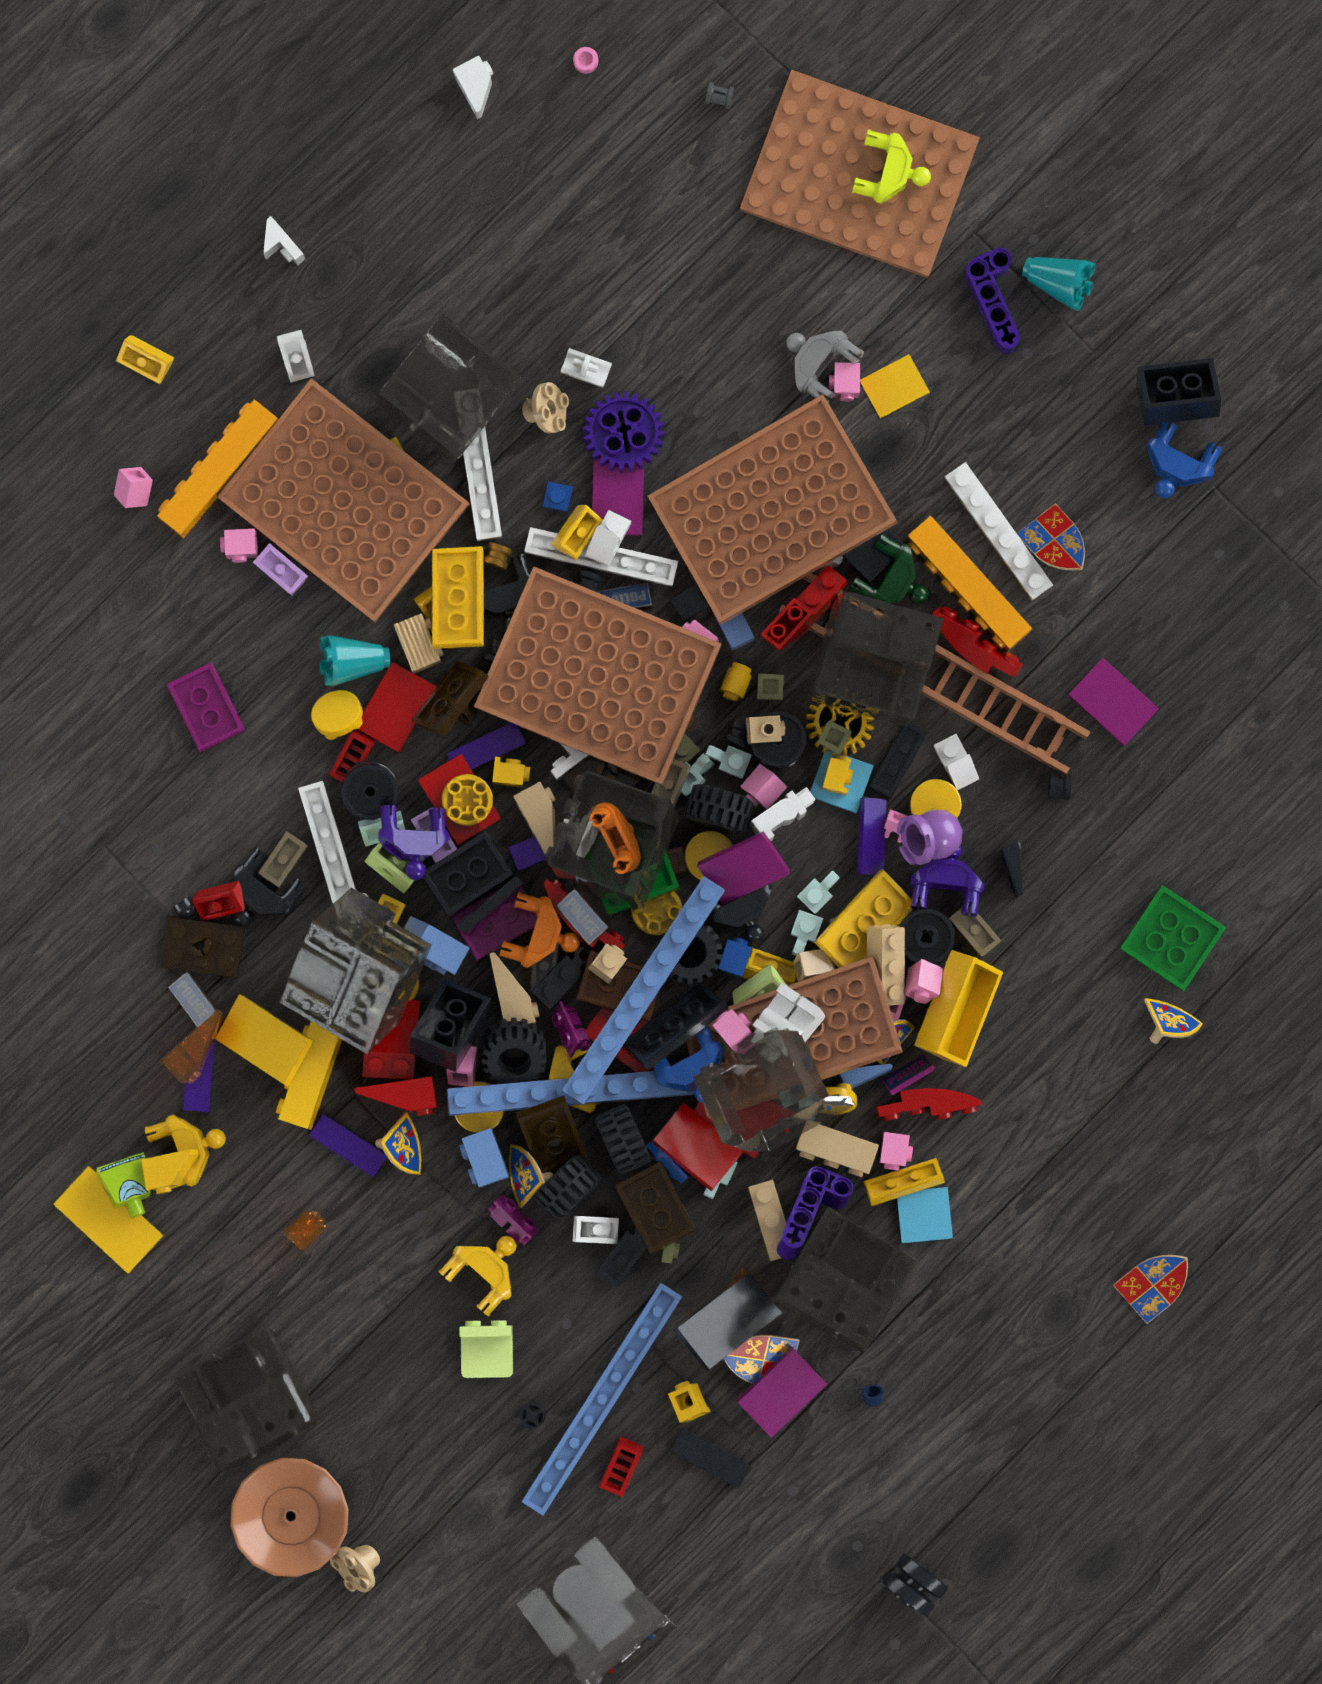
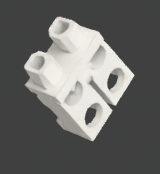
M807 787L796 795L792 790L786 794L784 799L751 820L749 826L755 835L764 831L769 840L772 841L775 836L772 832L782 825L787 826L791 824L795 818L797 820L803 818L807 812L806 808L814 803L815 798Z
M784 983L780 984L776 990L777 995L761 1013L759 1019L754 1022L753 1026L756 1030L749 1040L753 1046L761 1051L769 1041L773 1042L775 1045L768 1054L780 1064L789 1055L796 1056L799 1052L798 1049L804 1045L826 1017L818 1006L803 996L801 997L800 994Z

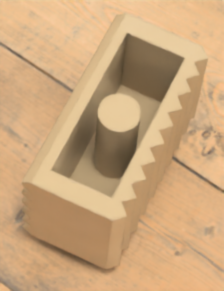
M419 614L394 624L413 674L442 663L440 657L444 655L442 649H433L432 637L430 635L432 633V624L429 618L424 619L423 615Z

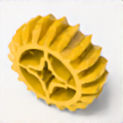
M837 688L833 689V697L830 696L828 691H825L823 694L826 700L823 701L820 697H816L815 701L819 707L812 704L809 707L811 711L815 712V715L807 714L806 719L814 721V723L806 725V729L815 730V732L809 734V738L814 739L818 737L820 739L826 725L820 728L819 716L827 706L830 710L832 722H836V715L837 717L840 716L841 719H848L844 724V728L848 730L849 724L860 717V732L853 739L850 735L842 750L843 756H847V748H850L851 752L855 754L857 752L855 744L861 748L865 747V743L861 738L865 740L871 739V735L866 733L865 730H874L873 725L867 724V722L874 720V715L866 716L865 713L871 711L872 708L871 706L862 708L866 699L863 697L857 702L855 700L858 695L856 691L853 692L851 698L847 697V688H844L843 696H839ZM835 703L849 704L856 711L843 713ZM819 739L816 741L815 747L820 746L819 744H817ZM824 747L823 753H827L828 749Z

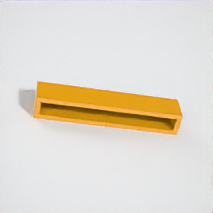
M255 399L251 404L248 402L242 407L239 412L241 416L238 420L227 425L223 431V438L219 442L215 441L207 450L208 456L203 462L199 460L190 471L192 475L188 480H182L175 488L174 492L176 494L172 499L165 500L159 507L158 511L160 513L157 515L159 519L183 539L216 501L217 496L278 421L276 416Z
M931 516L907 536L906 540L909 542L908 545L911 547L912 553L916 556L920 554L926 561L924 565L933 575L937 573L941 577L942 586L949 593L954 592L959 597L957 601L966 612L970 610L977 617L974 621L979 624L983 631L987 629L994 636L991 639L1000 650L1004 648L1008 652L1032 630L1031 626Z

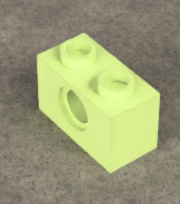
M380 842L364 861L403 894L415 881L411 880L405 872L406 866L410 861L398 860Z

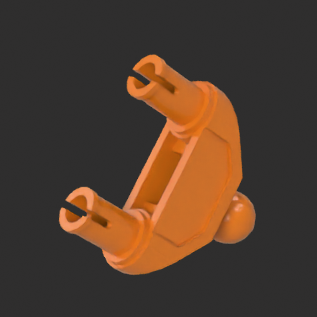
M608 802L599 803L590 814L589 821L593 820L594 822L591 825L599 827L615 859L613 862V868L617 866L615 872L618 874L632 872L638 867L641 860L633 826L627 822L625 816L615 805Z
M520 891L518 892L517 898L525 900L527 903L516 900L514 907L536 913L535 916L538 917L529 946L522 947L504 940L502 947L510 949L512 952L501 949L500 957L521 962L520 965L528 968L555 950L556 944H560L561 948L566 952H574L579 948L580 939L577 934L573 932H568L564 935L560 934L562 926L549 897L541 896L540 899Z

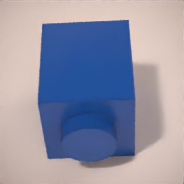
M734 937L733 941L727 940L718 970L742 978L752 947L747 946L748 941Z

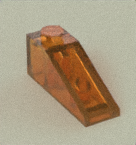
M217 1009L161 1060L181 1084H186L187 1082L192 1084L202 1075L199 1071L206 1063L225 1015L222 1010Z

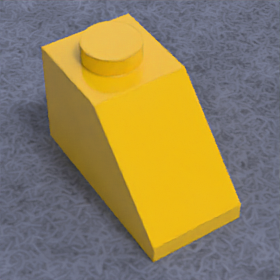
M188 1149L142 1159L146 1190H156V1194L171 1192V1187L178 1186L183 1181L199 1155L198 1150Z

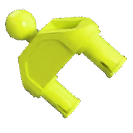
M868 129L864 145L884 149L888 155L881 181L874 183L856 177L852 190L853 194L874 198L873 201L882 204L905 189L907 179H912V182L917 186H925L930 182L931 174L927 168L917 167L910 169L913 158L900 134L893 132L890 135Z

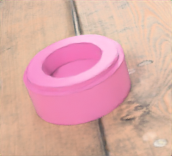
M589 47L578 49L573 57L574 67L583 74L593 72L598 66V55L595 50Z

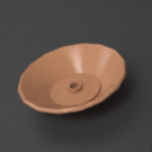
M279 1458L259 1465L241 1482L232 1501L230 1526L238 1549L253 1566L274 1576L299 1577L319 1570L337 1554L347 1534L349 1509L341 1486L326 1469L306 1459ZM293 1511L296 1514L295 1520H288L287 1512Z

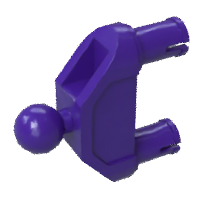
M390 805L381 806L382 828L378 831L379 842L398 860L410 861L406 866V875L411 880H420L426 871L422 862L450 840L449 833L445 830V809L440 808V811H438V808L429 809L430 831L400 830L397 828V807L392 805L390 809Z
M961 846L946 859H935L912 875L910 881L913 887L911 909H918L919 900L920 910L927 909L928 891L934 888L963 892L964 899L961 914L968 916L969 907L971 906V917L978 915L979 895H982L984 892V884L963 861L957 860L962 854Z

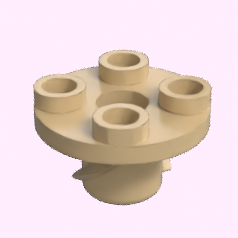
M550 382L541 383L535 388L532 399L526 398L523 404L524 418L530 423L536 422L545 433L563 431L566 427V408L569 405V399L567 394L562 393L555 384Z
M363 1545L356 1547L354 1550L349 1547H340L337 1554L330 1559L332 1567L339 1571L340 1575L344 1578V1585L349 1591L369 1592L375 1586L373 1569L379 1565L380 1557L373 1547Z

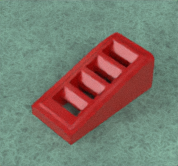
M356 729L352 730L329 776L342 782L345 774L338 771L339 767L346 770L351 767L350 764L343 761L344 758L354 763L366 760L376 740ZM354 739L367 745L364 749L353 743ZM351 748L362 754L361 758L349 753L348 750Z
M620 1437L599 1488L623 1497L643 1452V1446ZM621 1449L634 1454V1456L622 1452ZM617 1458L630 1462V1466L616 1461ZM613 1467L627 1473L626 1476L612 1471ZM611 1477L623 1483L620 1486L608 1481V1478Z

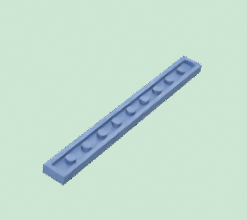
M703 876L562 1089L564 1093L584 1105L725 892L723 888Z
M656 1071L603 1075L584 1104L695 1095L696 1090L686 1092L663 1087L656 1081ZM570 1078L450 1088L446 1090L449 1116L523 1110L563 1095L568 1106L581 1105V1103L562 1091Z
M659 1284L522 1500L524 1504L544 1516L681 1300V1295L664 1284Z

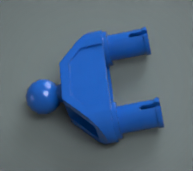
M1173 422L1168 431L1166 428L1169 423H1162L1155 438H1151L1146 446L1157 476L1163 478L1155 486L1156 494L1164 499L1174 494V484L1183 487L1210 480L1214 475L1213 467L1222 452V448L1217 446L1213 454H1211L1215 444L1208 443L1200 461H1197L1169 447L1168 444L1177 429V425Z
M708 1025L702 1029L703 1035L701 1031L695 1034L702 1048L700 1051L673 1066H670L666 1057L653 1066L657 1072L656 1081L659 1085L686 1092L696 1090V1099L705 1104L710 1103L714 1099L715 1090L712 1085L707 1083L714 1080L724 1053L722 1044L715 1041Z

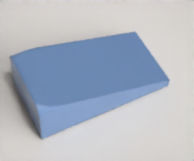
M742 613L722 625L717 620L731 651L755 640Z
M883 1064L858 1067L838 1074L841 1083L850 1084L852 1088H855L891 1072L892 1065Z

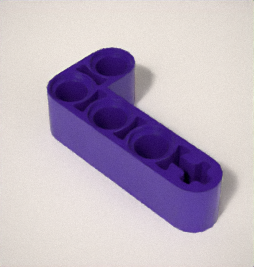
M997 248L970 260L965 270V279L995 346L1002 353H1011L1016 349L1020 335L995 278L1007 273L1012 262V256L1007 249ZM1002 257L1005 259L1006 265L999 267L994 264L993 259ZM972 267H979L983 270V275L976 277L971 274L970 269ZM988 289L992 291L994 297L984 299L980 292ZM999 312L1003 315L1004 320L995 322L992 320L991 314ZM1004 332L1007 338H1013L1011 344H1009L1007 341H1002L1004 338Z
M813 1167L808 1171L777 1245V1253L781 1258L785 1260L797 1258L820 1203L833 1209H842L847 1205L853 1192V1184L849 1179L821 1167ZM790 1238L795 1239L793 1244L789 1243Z

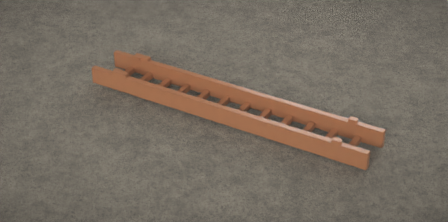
M811 573L802 579L812 583L817 576ZM842 590L836 596L840 602L825 628L816 623L808 628V630L1063 775L1067 774L1070 768L1051 758L1053 751L1056 753L1064 737L1062 736L1065 730L1068 729L1084 739H1087L1090 731L1072 722L1060 713L1035 701L990 674H986L969 662ZM782 604L781 608L779 609V613H780L786 606H784V605ZM848 604L862 612L847 640H844L830 631L844 606ZM868 616L884 625L869 653L852 644ZM889 629L906 637L891 665L874 657ZM912 641L928 650L913 678L896 669ZM933 654L950 662L935 690L918 682ZM956 666L972 675L957 703L940 694ZM978 679L994 687L979 716L962 707ZM1000 691L1017 700L1001 729L984 719ZM1022 704L1038 712L1023 741L1006 732ZM1044 716L1061 725L1047 751L1039 747L1035 748L1029 744Z

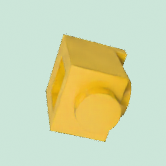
M836 755V759L830 758L822 790L844 796L847 795L848 788H844V784L850 785L854 771L849 769L850 758Z
M495 757L492 782L494 785L524 788V781L529 782L531 767L522 765L521 760L506 759V762L503 763L500 757Z
M682 1382L675 1386L676 1391L668 1394L680 1423L690 1422L711 1412L709 1407L706 1406L697 1383ZM689 1397H691V1400L693 1402L692 1405H690L688 1402Z

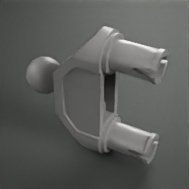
M831 331L812 336L807 341L802 334L793 333L788 336L786 341L790 351L799 352L795 357L797 388L801 393H809L814 398L822 394L831 399L833 398L834 393L818 382V378L836 353L842 354L852 364L860 361L852 353L861 358L864 354L863 350L848 341V337L843 331Z

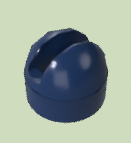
M870 1384L863 1388V1400L866 1405L877 1407L883 1401V1389L881 1386Z

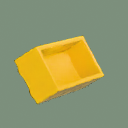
M951 950L942 973L940 995L932 999L914 1046L943 1060L967 1067L1003 971L973 956Z
M311 1021L310 1026L305 1025L302 1034L312 1039L313 1043L290 1085L284 1086V1089L288 1091L285 1099H280L276 1113L280 1114L279 1120L312 1130L344 1036V1032Z

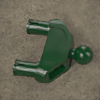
M882 533L878 539L887 545L885 546L876 541L874 547L893 558V563L878 587L873 588L858 579V577H855L852 582L859 586L860 589L850 584L847 591L865 600L866 604L872 608H878L902 600L906 593L909 594V598L913 603H925L929 596L927 588L921 584L912 585L916 577L911 547L906 543L900 545Z

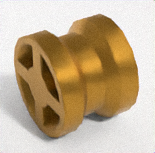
M489 543V553L484 557V563L500 570H506L508 566L507 559L512 555L513 550L496 543Z

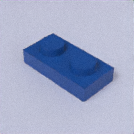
M652 1141L646 1146L649 1149L650 1155L667 1168L668 1174L674 1180L683 1183L691 1175L656 1147Z

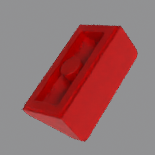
M239 881L199 890L191 900L202 921L245 910Z

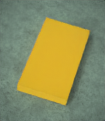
M483 547L432 549L433 649L484 646Z
M883 869L879 870L814 943L838 968L867 958V926L886 924L899 926L913 911L910 908L912 899Z
M240 994L215 1038L287 1086L292 1082L313 1043L312 1039Z
M90 1166L82 1172L53 1204L128 1274L164 1236L144 1216L131 1218L127 1206L115 1209L96 1172Z

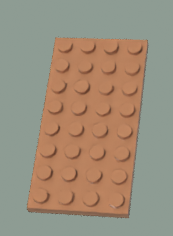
M871 956L788 985L789 988L800 994L801 997L803 996L818 1006L826 1017L804 1045L798 1049L799 1052L796 1056L789 1055L781 1064L768 1054L775 1045L773 1042L769 1041L762 1051L750 1043L740 1053L736 1054L712 1026L716 1023L717 1018L708 1024V1028L715 1041L722 1044L724 1053L714 1080L707 1083L712 1085L715 1090L714 1099L710 1103H703L707 1117L711 1119L902 1053L903 1051L875 958ZM774 990L728 1006L729 1009L726 1012L733 1009L737 1015L743 1013L751 1022L748 1028L754 1033L756 1030L753 1026L754 1022L759 1019L761 1013L770 1005L777 992ZM695 1035L686 1041L690 1056L702 1049Z

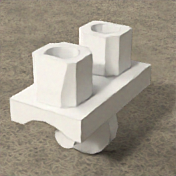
M569 348L560 372L603 388L612 363Z

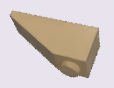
M538 782L513 797L546 858L553 867L556 865L555 809L552 804L555 798L549 787L544 789L541 782Z
M490 953L503 1019L511 1021V1018H517V1021H521L523 1018L527 1020L528 1024L532 1022L535 1024V1018L540 1017L537 1002L531 1001L530 996L496 953Z

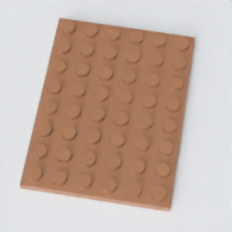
M791 70L743 198L740 211L929 278L980 137ZM868 129L890 135L893 132L900 134L913 158L910 169L917 167L927 168L931 174L930 182L925 186H917L912 182V179H907L905 189L882 204L873 201L874 198L853 194L852 190L856 177L874 183L881 181L888 155L884 149L864 145Z
M312 378L217 496V498L375 623L427 559L432 549L438 545L470 504Z
M823 394L648 495L649 500L720 625L898 523Z
M533 567L488 672L489 677L483 684L474 707L663 785L722 644Z

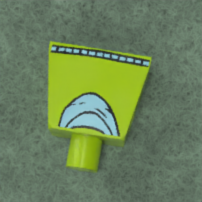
M144 1152L98 1167L96 1170L97 1177L115 1209L127 1206L131 1218L145 1214L141 1200L149 1198L151 1194L150 1190H146L141 1160L145 1159Z

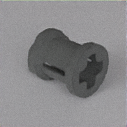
M710 82L705 104L714 103L725 106L729 110L734 87L728 89L715 86L713 82Z

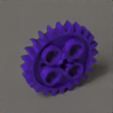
M627 391L623 398H620L619 394L615 392L613 400L606 395L605 404L596 401L598 410L589 409L592 417H585V423L589 426L583 427V433L589 434L583 437L584 443H590L587 446V452L595 451L592 459L597 460L601 458V467L609 463L610 471L615 466H619L620 473L623 472L624 467H628L632 473L633 465L643 469L642 461L651 464L650 454L658 456V450L655 447L662 448L663 442L659 439L665 438V432L661 431L664 428V422L658 421L661 418V413L653 414L655 405L652 404L647 407V398L640 402L636 393L631 399ZM618 412L623 414L627 441L630 448L629 453L625 452ZM631 414H636L640 417V420L631 422L627 417ZM606 419H612L616 422L611 427L602 424ZM635 438H642L645 440V443L641 446H636L632 441ZM612 442H616L620 445V448L612 451L607 446Z

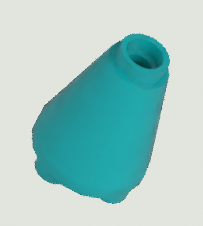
M1029 257L1023 267L1022 276L1068 308L1079 311L1083 304L1084 295L1089 296L1092 291L1093 282L1090 281V277L1094 273L1096 263L1080 259L1035 257L1033 259Z
M334 635L320 637V650L324 652V660L319 661L320 674L324 675L325 686H336L390 667L388 647L383 648L382 645Z

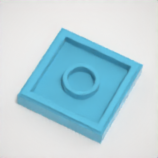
M828 749L827 753L823 755L810 792L816 800L857 814L860 798L863 797L874 765L845 756L851 759L849 769L854 770L850 785L844 784V788H848L847 795L844 796L822 790L830 758L836 759V756H832L833 751Z
M948 1187L924 1189L897 1198L901 1243L953 1238Z

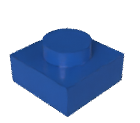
M548 482L543 508L568 513L573 487Z

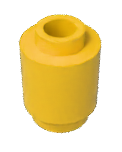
M733 662L732 666L728 667L720 691L724 693L723 697L737 702L738 699H744L752 678L750 675L752 669Z

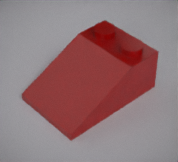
M369 997L362 1077L415 1079L417 1056L409 1053L410 1036L419 1022L420 1000Z
M433 1077L355 1088L356 1094L416 1112L417 1116L434 1114L433 1109L439 1108L435 1079Z

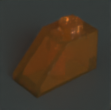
M315 1210L312 1213L305 1211L285 1231L284 1235L299 1249L307 1251L327 1229L323 1224L326 1220Z

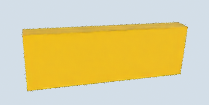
M937 1158L900 1169L899 1171L863 1181L871 1206H875L945 1183Z

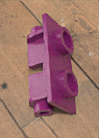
M562 1001L559 1002L552 1015V1022L560 1034L563 1047L566 1048L571 1058L577 1049H580L582 1052L587 1051L590 1048V1039L584 1028L575 1029L582 1025L576 1009L571 1005L564 1007Z
M503 1194L488 1208V1211L491 1213L489 1216L501 1227L507 1222L511 1224L506 1232L518 1244L521 1243L524 1246L539 1231L535 1222L530 1217L525 1216L512 1199L506 1198Z

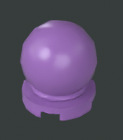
M932 809L921 815L913 814L903 817L898 823L897 834H901L903 846H899V849L904 859L911 865H922L929 863L932 859L947 858L954 854L962 843V827L958 819L947 810Z

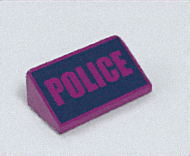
M922 1054L882 1078V1083L888 1093L893 1096L934 1071L935 1067L928 1057Z

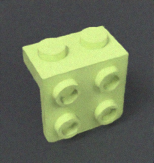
M507 1320L491 1321L489 1326H481V1321H465V1326H460L462 1376L465 1378L510 1377L513 1374V1325H507Z

